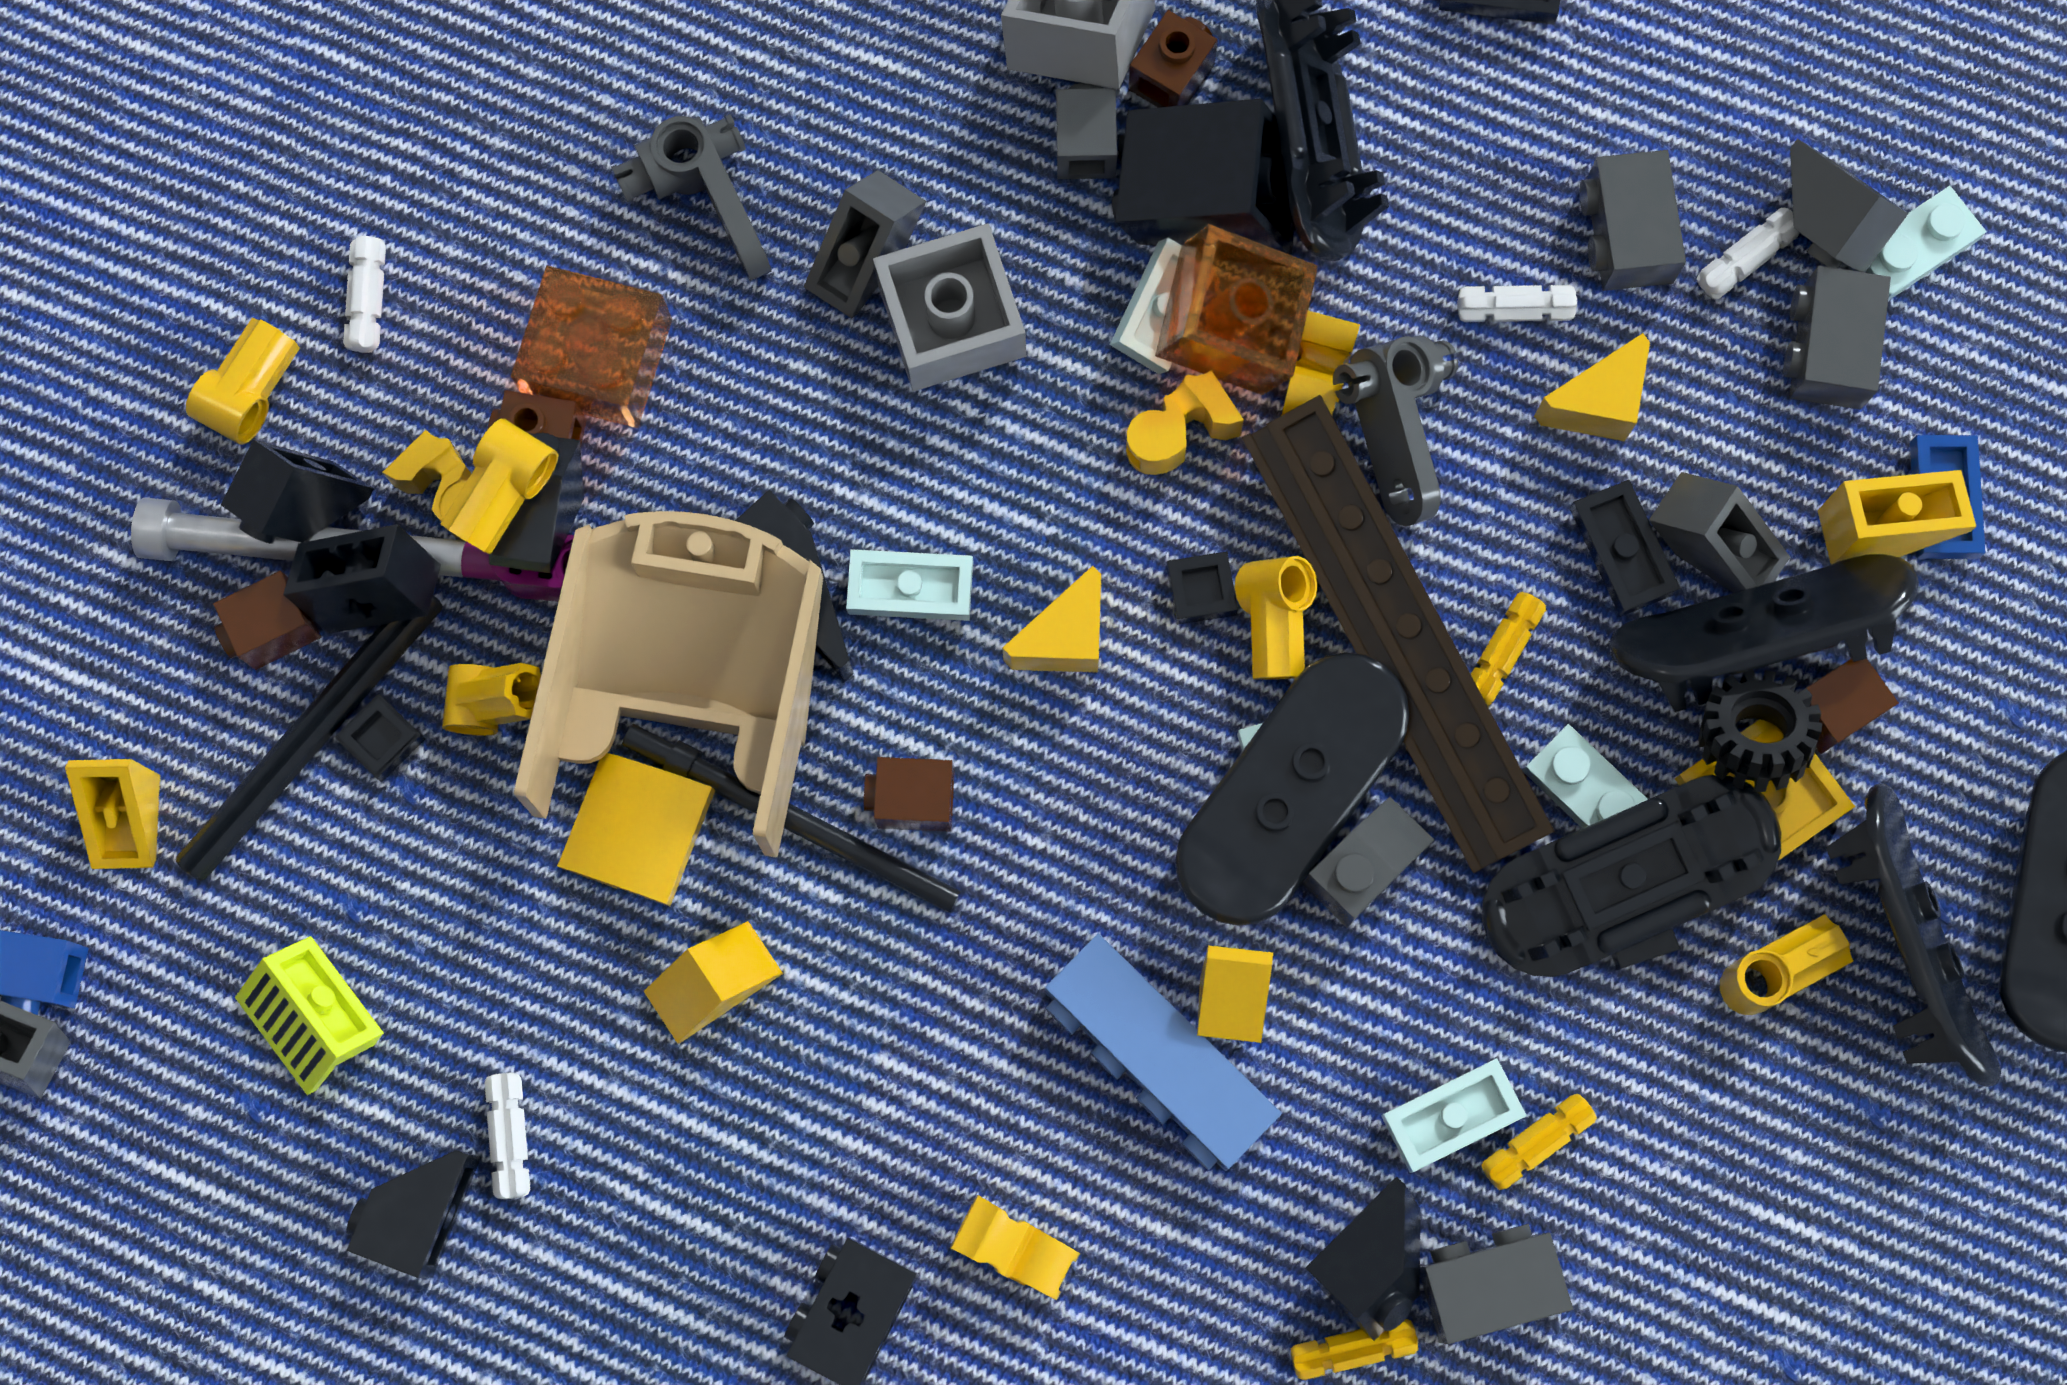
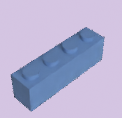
M1099 933L1045 986V994L1052 1000L1045 1008L1047 1012L1071 1035L1080 1027L1097 1044L1090 1053L1095 1060L1116 1080L1126 1073L1143 1090L1136 1097L1137 1101L1159 1123L1163 1125L1171 1117L1189 1135L1181 1144L1207 1170H1210L1216 1163L1224 1171L1230 1169L1282 1114L1204 1036H1197V1029Z

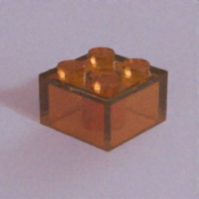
M1209 224L1180 248L1155 356L1202 374L1212 370L1219 380L1260 395L1266 394L1294 375L1318 265Z
M546 265L512 370L511 378L521 393L576 401L583 415L639 428L672 322V317L663 295Z

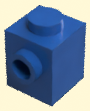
M0 930L1 1001L36 1015L39 1013L40 1004L75 1009L89 948L67 940Z

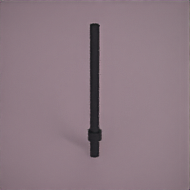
M635 724L630 726L623 739L622 746L660 764L665 771L711 786L716 794L757 814L761 794L748 790L739 781L737 776L702 759V751L680 740L673 744ZM789 803L784 829L948 913H951L962 891Z

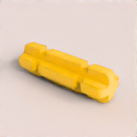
M1519 592L1513 599L1505 613L1508 619H1502L1477 662L1480 667H1475L1471 672L1488 706L1495 700L1504 684L1501 679H1506L1529 641L1532 635L1529 630H1534L1546 611V605L1529 593Z
M1580 1094L1569 1096L1555 1107L1556 1113L1554 1115L1551 1113L1545 1114L1507 1143L1509 1148L1506 1151L1499 1149L1483 1161L1482 1169L1497 1189L1502 1190L1510 1187L1523 1177L1521 1171L1524 1169L1527 1171L1534 1169L1570 1142L1569 1135L1572 1133L1579 1135L1595 1123L1597 1117L1594 1110Z
M1405 1319L1397 1328L1391 1331H1384L1375 1341L1362 1329L1326 1337L1324 1338L1325 1343L1318 1344L1315 1340L1296 1344L1291 1348V1359L1297 1377L1302 1380H1308L1324 1376V1370L1332 1369L1334 1373L1385 1361L1384 1356L1390 1354L1394 1359L1415 1354L1418 1351V1338L1411 1320Z

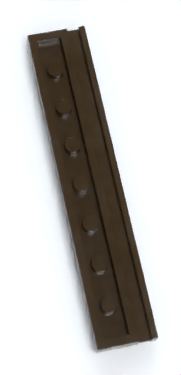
M1316 396L1267 423V426L1242 437L1306 560L1311 564L1316 578L1356 654L1366 655L1383 663L1400 681L1407 695L1410 714L1407 733L1403 742L1472 872L1475 873L1555 832L1322 396Z

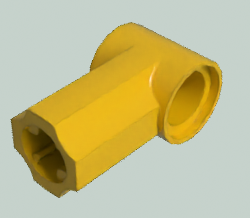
M252 317L218 370L206 371L192 387L186 401L187 415L237 444L244 445L256 436L264 424L269 410L267 398L296 356L300 347L278 328L261 319L257 320Z
M497 420L489 427L477 445L473 455L475 469L440 524L464 541L483 552L491 554L524 500L536 496L550 479L558 461L557 451L508 420Z
M1299 556L1245 563L1236 575L1234 588L1240 607L1247 614L1251 615L1253 679H1296L1305 669L1303 610L1312 605L1316 597V574L1311 564L1305 558Z
M525 663L495 668L474 664H455L449 666L442 729L465 735L488 736L497 734L499 724L531 720L541 678L539 667Z
M1826 914L1821 915L1730 964L1720 978V993L1723 1001L1730 1009L1742 1015L1752 1016L1762 1013L1781 1003L1784 999L1851 964L1853 959L1850 953V943L1839 925L1834 924ZM1747 968L1760 972L1767 983L1765 997H1759L1747 988L1745 982Z

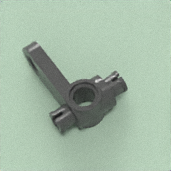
M731 114L707 126H704L699 116L695 118L675 116L664 120L656 127L652 137L634 145L637 157L622 164L611 166L626 201L630 202L633 198L651 190H654L659 200L673 193L691 195L706 190L749 281L772 272L760 240L721 161L722 158L733 153L746 150L740 132L734 126L735 122ZM694 149L698 151L690 161L684 163L671 161L673 155L679 150Z
M1421 335L1413 337L1404 336L1384 344L1360 349L1352 356L1350 364L1338 366L1333 374V385L1348 383V388L1335 391V393L1343 403H1355L1384 508L1390 518L1401 526H1411L1432 519L1439 510L1441 500L1438 480L1415 398L1433 394L1440 387L1442 380L1452 378L1458 370V359L1443 360V356L1456 353L1454 347L1449 342L1444 340L1433 342ZM1408 488L1412 489L1414 496L1413 500H1410L1408 496Z

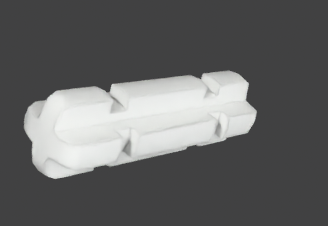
M1785 207L1778 209L1766 219L1763 225L1755 227L1723 252L1724 255L1721 258H1716L1701 270L1697 277L1699 286L1710 298L1720 299L1734 288L1733 285L1737 281H1743L1776 255L1777 250L1783 249L1798 237L1800 232L1794 229L1793 212Z
M357 236L350 244L349 263L353 266V271H348L345 316L350 319V323L344 324L343 343L346 349L351 351L370 353L377 349L380 344L381 326L376 323V318H381L384 272L380 270V265H385L386 245L379 238Z
M1542 285L1493 286L1492 292H1485V286H1465L1460 289L1457 301L1458 315L1463 322H1485V316H1492L1493 322L1541 321L1542 315H1549V321H1570L1574 319L1577 307L1576 291L1571 285H1549V291H1542Z
M515 1073L494 1074L485 1079L486 1102L492 1103V1111L487 1112L491 1163H496L497 1171L492 1172L493 1194L499 1199L520 1198L528 1195L530 1192L529 1169H523V1160H528L524 1109L518 1108V1100L523 1099L522 1080Z

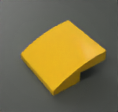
M607 753L599 759L557 867L670 907L715 790L711 786L671 772Z

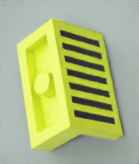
M311 936L262 958L235 996V999L306 1095L317 1091L336 1065L373 1047L384 1034Z

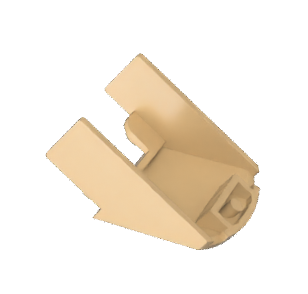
M675 511L633 513L624 515L625 520L617 521L593 529L590 525L576 529L517 775L514 795L533 817L546 819L560 761L586 764L601 759L612 747L620 716L738 735L734 752V770L736 775L748 790L761 794L753 836L765 856L778 857L800 747L805 746L823 585L821 569L811 560L810 562L792 549L784 546L780 539L767 532L737 521L707 514Z

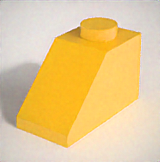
M1961 470L1844 481L1817 510L1831 564L1866 554H1887L1901 557L1966 534L1976 528Z

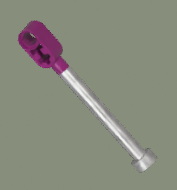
M142 498L138 502L131 526V542L135 555L138 558L172 561L179 550L293 561L298 543L301 542L276 537L273 544L265 543L240 530L241 519L183 514L177 501ZM326 527L304 542L359 532V530ZM567 535L551 571L553 578L545 572L521 569V574H516L512 568L489 565L488 553L463 540L421 536L411 537L441 564L439 575L501 581L509 592L517 597L559 602L574 535Z

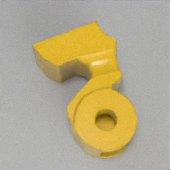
M1306 311L1298 346L1300 357L1299 361L1293 364L1282 415L1318 395L1322 396L1330 413L1333 415L1335 404L1339 402L1335 391L1341 390L1344 384L1333 385V374L1338 366L1349 363L1360 324Z
M1212 370L1198 376L1186 375L1171 394L1165 395L1162 411L1147 410L1139 413L1131 420L1127 429L1126 455L1129 463L1137 471L1147 475H1158L1172 471L1185 461L1186 454L1185 425L1192 420L1202 422L1210 438L1226 441L1241 436L1244 419Z
M427 430L413 441L382 472L394 487L407 494H423L434 480L441 479L431 509L441 522L471 475L452 442L448 438L435 437ZM450 532V533H451L452 535H454L456 538H458V539H460V540H463V539H461L460 537H458V536H456L455 534H453L452 532Z
M976 1195L950 1246L951 1249L978 1263L992 1265L999 1274L1024 1286L1028 1285L1055 1300L1058 1299L1061 1293L1059 1288L1072 1262H1076L1080 1255L1079 1252L1023 1220L1016 1222L1010 1219L1006 1211L979 1195Z

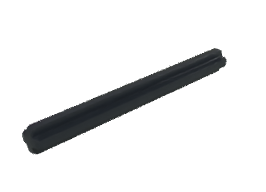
M433 595L428 616L381 624L176 856V863L183 871L200 881L205 880L441 612L443 605L438 598Z

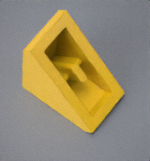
M1644 333L1640 334L1545 396L1534 415L1541 426L1625 441L1637 424L1650 341Z
M1094 566L1090 567L1002 647L1004 662L1012 670L1098 673L1101 573Z
M132 759L68 760L65 770L91 869L153 868L157 854L160 774Z
M749 921L688 948L644 990V993L675 1041L680 1044L781 976L783 972Z
M1208 945L1200 976L1197 1036L1261 1043L1272 970V952Z

